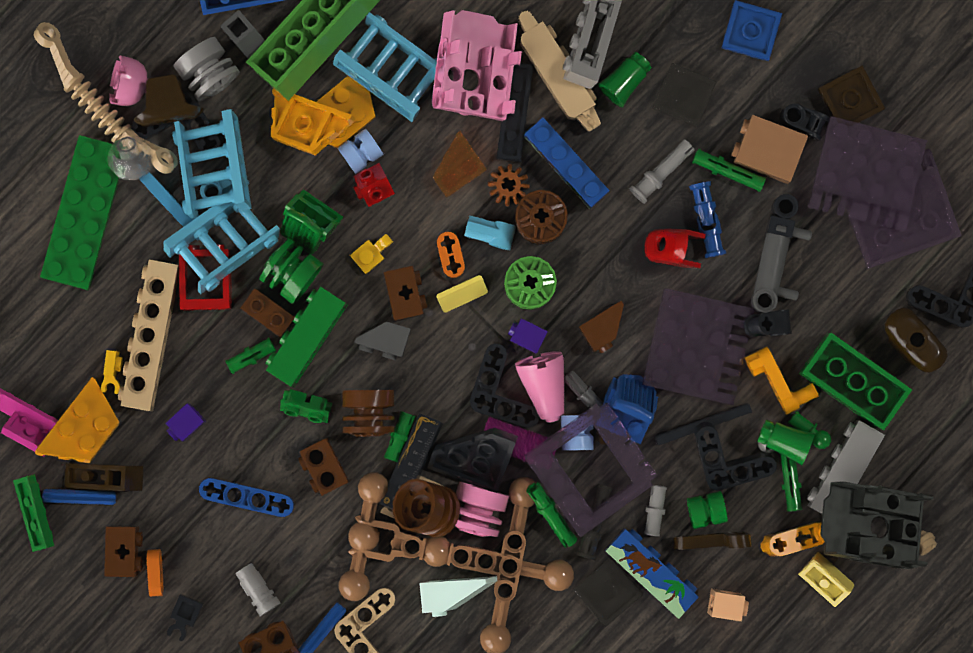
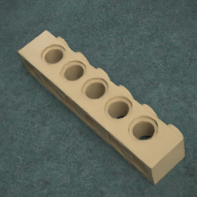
M149 260L148 265L144 264L142 279H145L143 289H139L137 303H140L139 313L134 314L132 322L135 334L134 337H130L127 351L131 352L129 362H125L123 368V376H126L125 385L120 386L118 394L121 406L145 411H153L179 280V265ZM156 280H161L164 283V289L161 293L155 294L152 290V284ZM152 304H156L159 307V314L155 318H150L147 314V309ZM148 328H151L155 333L154 339L151 342H145L143 339V332ZM145 352L149 355L150 362L147 366L142 367L138 363V357L141 353ZM137 377H142L145 381V387L141 391H137L133 386V382Z

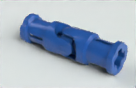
M711 181L689 186V189L693 191L696 204L694 211L700 215V217H697L699 232L706 234L705 239H703L706 249L705 258L727 254L726 250L722 247L720 234H722L718 215L714 212L716 203L712 201L709 188ZM716 223L714 229L707 231L702 229V226H712Z

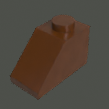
M622 301L578 327L593 352L599 350L600 353H603L613 347L611 342L617 336L624 306Z

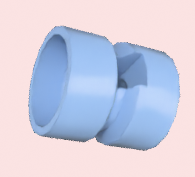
M366 128L354 136L355 140L353 142L348 140L338 147V150L355 174L367 167V161L374 162L384 155Z
M593 415L561 416V429L565 431V434L561 437L562 450H594L593 436L589 433L593 429Z

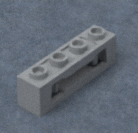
M622 0L582 1L585 7L584 11L579 13L576 25L579 28L577 34H573L569 44L572 51L570 56L566 57L563 64V70H566L563 79L591 89L598 83ZM606 14L604 21L599 25L591 55L585 53L581 58L583 51L587 48L595 18L602 19Z

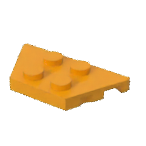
M349 76L344 78L317 101L320 104L348 113L355 118L353 124L328 144L337 149L376 118L370 91Z
M274 88L272 89V94L275 98L271 115L273 119L271 137L277 142L312 155H317L355 121V118L348 113L296 94L288 101Z
M93 377L35 450L36 455L57 456L58 459H75L78 462L91 463L119 426V420Z

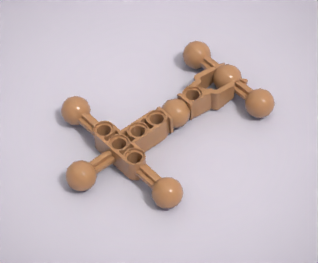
M370 472L365 474L358 484V493L363 499L361 515L355 516L357 523L350 528L348 533V541L352 547L348 553L352 555L350 570L345 572L339 580L338 589L340 594L349 601H359L368 594L370 582L364 574L367 557L390 562L394 557L416 558L419 556V560H424L433 567H441L446 564L450 566V563L458 568L496 575L497 582L494 585L496 600L491 624L482 630L480 644L487 653H504L511 643L510 632L505 626L510 601L516 595L519 576L544 580L550 589L563 591L571 586L574 580V571L572 566L564 560H554L547 565L523 561L526 546L524 530L528 509L535 504L526 492L531 484H536L529 477L517 478L509 487V498L514 504L510 529L504 536L502 549L499 552L464 544L454 546L453 542L450 543L444 537H424L422 540L417 535L401 531L397 523L376 520L377 506L388 491V481L382 474ZM377 527L394 531V538L390 542L392 550L389 554L372 551L379 542ZM513 534L519 535L522 539L521 545L517 548H512L507 543L508 538ZM416 540L420 545L419 550L416 553L408 552L405 547L407 541ZM459 549L465 550L468 553L467 561L463 563L457 562L454 558V553ZM488 554L492 557L493 562L490 567L484 568L479 565L478 559L481 555ZM507 559L515 560L517 563L516 570L506 572L503 569L504 561ZM507 583L512 587V593L509 596L503 597L498 593V588L501 584Z

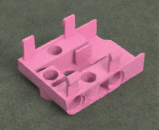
M461 10L456 15L455 11L444 13L432 95L433 108L457 112L464 116L473 115L500 121L506 120L507 114H514L516 101L509 100L513 67L516 64L520 65L522 51L514 52L518 24H498L494 16ZM449 69L453 72V80L448 76ZM467 69L474 71L478 77V85L472 91H467L463 88L464 71ZM494 78L498 82L497 89L493 85ZM469 98H470V99L472 100V102H473V107H472V109H470L469 106H468V99H469Z

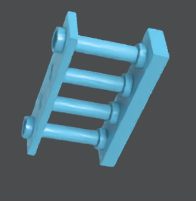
M369 12L365 20V24L369 28L350 52L344 53L342 50H339L334 57L333 65L413 122L420 110V107L417 106V101L435 79L437 58L433 59L389 27L384 18L379 15L374 16ZM378 33L389 42L370 67L367 66L365 68L358 63L357 58ZM399 48L408 55V58L391 80L384 82L378 77L377 73L395 49ZM416 62H418L429 71L413 92L405 97L398 92L397 87Z
M231 109L221 111L223 120H220V123L186 131V128L179 121L174 122L175 131L172 132L175 145L178 146L185 195L182 206L184 213L192 220L199 216V209L230 202L236 204L242 211L252 209L238 117ZM219 133L225 135L226 143H223L221 147L195 153L189 152L188 140ZM226 156L229 159V166L225 170L193 177L191 163ZM226 179L232 181L233 189L229 193L196 200L195 186Z
M230 202L209 208L164 241V251L169 257L174 254H180L201 279L198 282V292L202 294L206 290L210 292L215 289L221 279L265 247L267 249L273 247L278 242L280 228L276 225L268 231L250 209L242 211L236 204ZM234 211L236 213L239 212L260 236L250 245L247 244L227 220L228 216ZM215 225L220 226L240 250L239 253L230 259L207 234L208 230ZM195 239L197 241L200 240L221 265L210 274L188 249V244Z

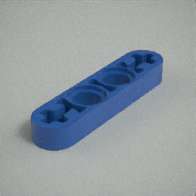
M215 478L205 479L199 486L200 495L208 501L279 517L288 516L294 510L293 499L285 494ZM210 482L214 483V488L222 489V484L226 485L223 492V500L219 499L220 493H212L211 496H208V491L204 490V487L209 486ZM231 488H238L241 491L242 497L239 501L233 502L228 498V492ZM256 493H261L265 496L266 502L263 507L253 505L252 497ZM270 495L275 496L274 502H281L282 499H286V504L290 505V508L285 509L283 513L279 512L280 508L277 506H271L272 511L267 510L270 504Z

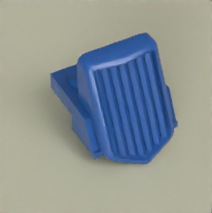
M622 374L618 379L613 377L595 424L641 444L657 409L658 397L656 396V390L640 375Z

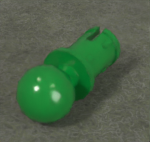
M798 411L787 422L795 429L815 433L812 444L816 448L825 449L830 445V434L825 430H816L818 424L811 423Z

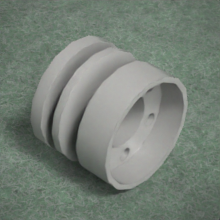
M216 37L208 38L182 55L173 65L183 80L195 77L188 88L191 92L196 91L194 96L198 101H203L220 93L240 73L236 66L230 67L233 63L230 58L218 61L225 50Z

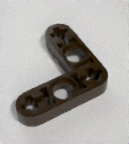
M745 531L674 537L675 550L722 546L727 548L751 547V534Z

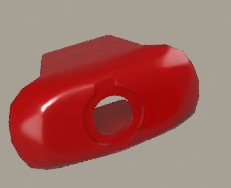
M655 229L649 232L646 237L644 249L646 257L656 263L684 268H701V263L684 259L688 247V238L705 239L706 234L687 229ZM664 237L666 240L665 248L662 251H660L659 244L661 239Z

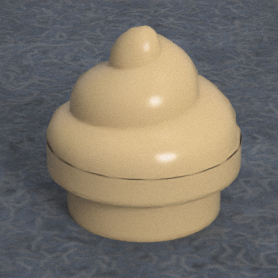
M921 530L919 553L920 555H925L933 550L937 543L935 542V536L931 532Z

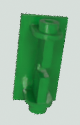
M293 389L284 391L280 411H284L285 414L292 417H297L298 415L306 417L314 423H328L329 412L333 404L328 402L329 399L312 395L310 403L305 402L307 393Z

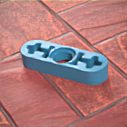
M149 171L139 179L183 227L193 221L184 213L183 207Z

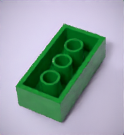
M321 286L318 291L313 289L306 300L309 305L305 311L300 310L293 320V323L296 325L291 332L286 331L279 341L282 345L277 353L273 351L265 363L268 365L267 372L290 387L297 385L348 306L347 303Z
M831 332L826 333L799 372L801 376L878 430L883 431L912 391L907 385Z

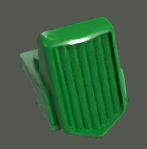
M303 189L285 206L283 212L285 217L280 227V234L287 240L289 238L295 242L294 246H301L303 251L314 254L321 242H324L344 217Z

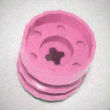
M459 482L456 495L458 500L465 504L464 508L460 507V514L462 515L460 519L458 518L455 526L461 531L477 536L498 537L499 530L491 528L489 525L490 523L502 524L500 519L492 515L493 511L505 512L509 496Z

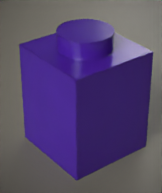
M521 318L519 323L514 321L508 335L512 336L510 342L537 354L548 331Z
M187 403L165 423L169 427L166 431L175 441L180 439L184 442L207 421L190 403Z

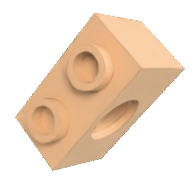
M711 588L707 613L711 617L742 622V616H747L749 602L745 600V596L741 593Z

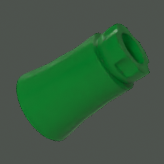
M634 52L609 76L598 83V87L614 104L624 107L630 95L647 76L646 73L652 67L645 57L638 52Z
M765 420L757 442L787 456L802 466L812 445L815 433L801 431L778 422L774 423Z

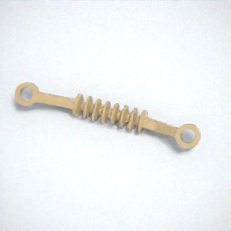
M40 23L34 31V38L41 46L50 48L64 85V91L68 93L74 90L71 96L73 100L81 97L78 103L79 107L88 104L85 113L95 112L91 118L92 121L102 119L98 127L108 126L105 131L107 136L115 133L111 140L114 144L128 147L152 157V164L159 172L171 173L178 165L176 155L169 149L162 148L140 138L131 129L132 126L130 124L122 127L124 118L114 119L118 111L108 112L111 107L110 103L101 105L104 96L101 95L94 98L98 92L96 88L88 91L91 82L87 81L81 84L84 75L75 70L71 65L62 45L58 29L50 23Z

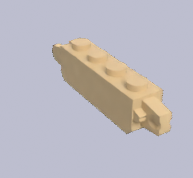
M528 10L522 12L518 18L519 25H521L524 32L520 41L522 49L566 118L569 120L577 119L588 132L594 130L601 125L594 109L596 105L594 101L597 99L591 89L563 79L566 71L563 70V64L566 57L570 56L563 45L559 47L556 43L555 38H557V35L551 25L546 26L543 21L538 24Z

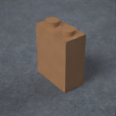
M752 115L749 120L745 119L740 133L744 134L741 143H735L731 156L735 157L733 164L789 184L808 136Z

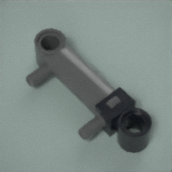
M790 194L780 195L771 205V211L774 216H770L768 219L765 242L750 303L752 308L761 314L776 308L777 297L797 300L799 296L798 291L780 287L790 239L796 237L811 240L812 231L796 228V221L790 220L797 213L799 206L797 199ZM781 201H787L790 204V213L784 214L779 210V203ZM761 294L767 295L770 299V304L767 308H763L758 304V297Z

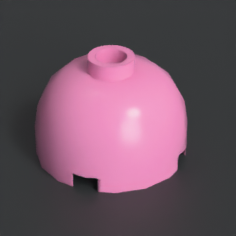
M120 55V61L116 60L112 72L110 86L113 87L114 94L109 93V101L115 105L131 106L139 102L144 93H146L147 70L136 59Z

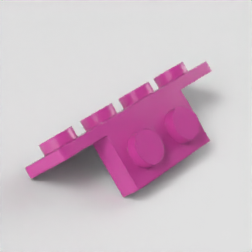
M0 388V411L11 416L3 426L1 433L35 452L58 420Z

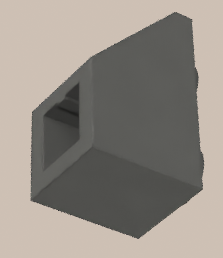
M239 10L220 25L222 30L247 59L265 41Z
M385 322L357 337L354 343L359 344V350L373 353L374 349L383 352L382 357L396 361L397 356L403 358L411 329Z

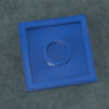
M735 0L721 48L769 61L782 13Z

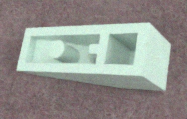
M497 576L420 583L422 613L432 612V617L446 616L447 611L458 608L497 582Z

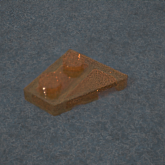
M461 131L455 135L452 144L433 176L434 181L446 198L487 171Z

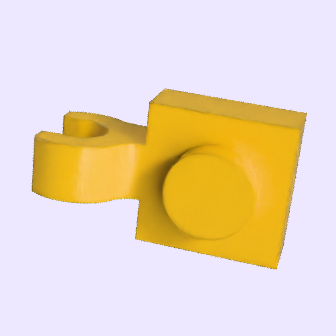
M387 234L374 245L370 240H367L350 256L361 270L367 274L385 259L381 252L390 246L393 241Z
M106 350L104 380L101 384L102 392H106L108 384L112 383L115 386L114 394H119L121 385L116 380L117 372H121L123 357H119L120 352Z

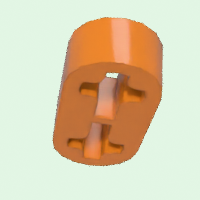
M444 232L437 239L443 271L450 278H458L465 270L460 243L454 233ZM446 236H449L450 240H455V244L451 246L453 253L448 254L446 246H441ZM454 256L456 264H461L456 274H453L452 270H447V266H450L449 257Z
M161 549L147 550L148 590L150 597L163 596L164 592Z

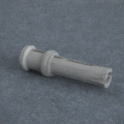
M682 140L652 171H646L644 173L645 177L636 186L629 188L632 194L645 204L647 198L656 189L662 187V182L695 149L688 141Z

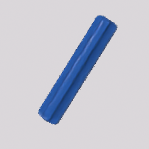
M44 489L42 499L46 503L114 505L116 503V492Z
M336 603L299 648L300 653H313L345 614L346 609L341 604Z

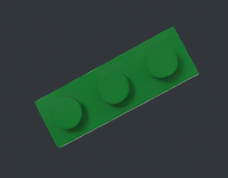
M35 474L13 480L32 552L53 547V534L49 528L46 509L42 502L40 487Z

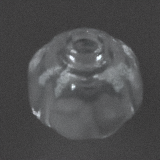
M124 136L111 145L107 163L111 171L120 179L138 180L150 172L153 152L151 146L143 138ZM137 143L142 146L141 152H139Z

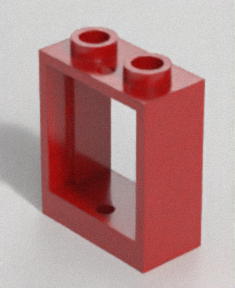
M200 245L188 246V249L195 257L213 256L208 249L200 250ZM217 245L230 259L231 250L225 249V245ZM179 254L180 310L232 309L231 273L223 278V299H188L187 262Z

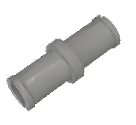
M651 485L649 506H646V512H648L644 531L646 535L660 536L662 515H665L666 510L663 509L667 490L665 486Z

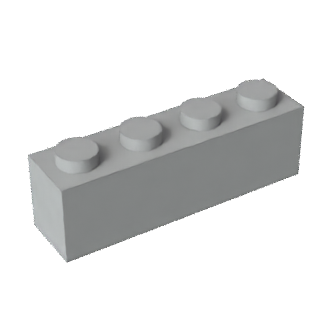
M855 420L854 424L850 422L843 433L846 436L842 445L837 444L831 454V457L834 458L830 466L826 465L819 475V478L822 479L819 486L811 489L807 500H809L807 506L822 514L823 501L830 493L831 482L844 481L858 484L882 442L884 434L860 420Z

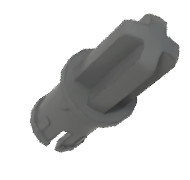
M574 371L566 374L564 382L578 396L576 399L581 400L594 416L598 414L602 408L603 401L591 390L592 386H587Z

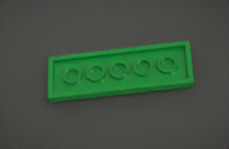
M79 135L40 278L89 291L128 148Z

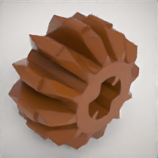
M508 164V172H504L503 167L499 166L500 176L494 172L491 173V177L497 180V182H488L489 187H496L489 194L490 196L499 194L496 203L499 204L502 198H506L505 206L508 207L512 198L515 205H518L519 199L517 195L521 198L526 196L520 189H529L530 185L521 183L527 180L528 176L522 175L518 177L522 170L520 167L516 169L515 173H512V164ZM504 180L514 181V190L509 192L507 188L503 189L501 185L504 186Z

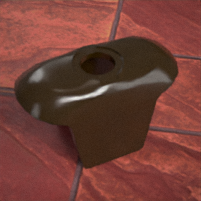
M175 75L150 78L146 81V109L136 116L133 121L141 126H153L189 120L201 115L204 108L188 104L181 82Z
M903 307L897 309L888 317L885 323V331L889 336L888 343L908 364L916 366L923 372L930 373L936 371L945 363L948 357L947 349L912 310ZM918 332L924 337L925 341L922 346L914 347L911 344L910 337L913 333Z

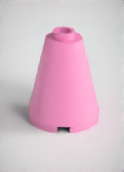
M562 352L540 353V357L533 358V356H529L515 363L516 371L540 419H546V422L560 420V416L564 414V357Z

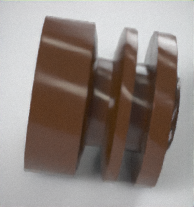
M537 190L528 193L521 199L516 208L515 223L518 232L525 240L533 244L544 245L553 242L561 236L567 224L568 213L565 203L558 195L551 191ZM539 210H543L544 214H548L544 223H540V220L534 217L538 215Z
M394 390L342 391L343 407L354 409V414L343 416V420H354V426L343 427V433L364 437L382 436L394 432V426H383V420H394V416L383 414V409L394 406Z
M412 479L401 485L393 501V515L401 528L431 537H442L449 533L457 524L460 514L458 497L451 488L421 479Z

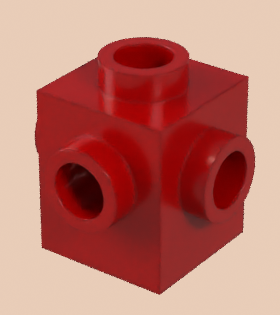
M380 163L364 169L353 176L357 183L353 188L359 200L364 198L368 207L395 194Z

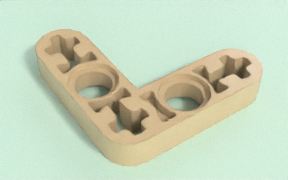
M386 587L378 589L336 624L334 629L335 635L349 653H355L354 648L358 643H365L369 649L368 653H379L362 631L394 605L396 599L391 589ZM381 592L384 595L390 594V604L382 603L378 607L381 612L377 614L375 608L368 602L373 600L375 604L379 601V593ZM366 607L371 610L372 618L369 621L364 622L359 619L358 611L361 608ZM342 624L344 626L351 625L350 633L353 637L356 634H359L361 637L356 639L351 646L346 643L351 640L348 635H340L342 630L340 625Z

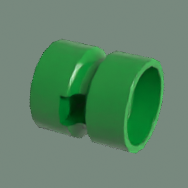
M721 491L708 493L706 498H702L700 495L686 498L693 529L707 527L709 522H712L714 525L728 522Z

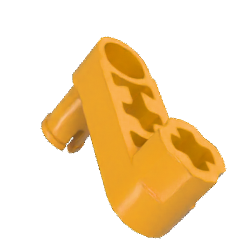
M767 346L744 357L754 377L765 373L786 415L800 409V405L819 397L813 383L795 392L790 391Z
M821 522L809 523L775 534H767L761 542V549L769 556H784L822 545L825 541L820 535ZM799 534H810L811 538L801 540V543L795 540ZM777 541L778 546L774 549L773 543H776Z

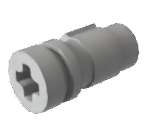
M252 563L236 573L240 580V585L247 596H250L253 600L252 605L257 607L256 611L260 617L281 604L277 596H273V590H269L263 577Z

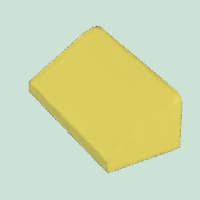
M478 275L437 294L436 297L443 312H448L487 294L488 290L482 276Z
M819 552L799 572V575L834 607L845 599L854 587V583Z

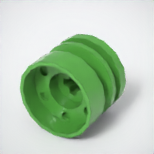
M527 256L519 258L511 264L506 272L504 287L506 295L514 305L521 309L533 310L541 308L550 301L555 293L557 280L555 271L548 262L539 257ZM527 276H530L531 279H537L534 289H531L530 286H524Z

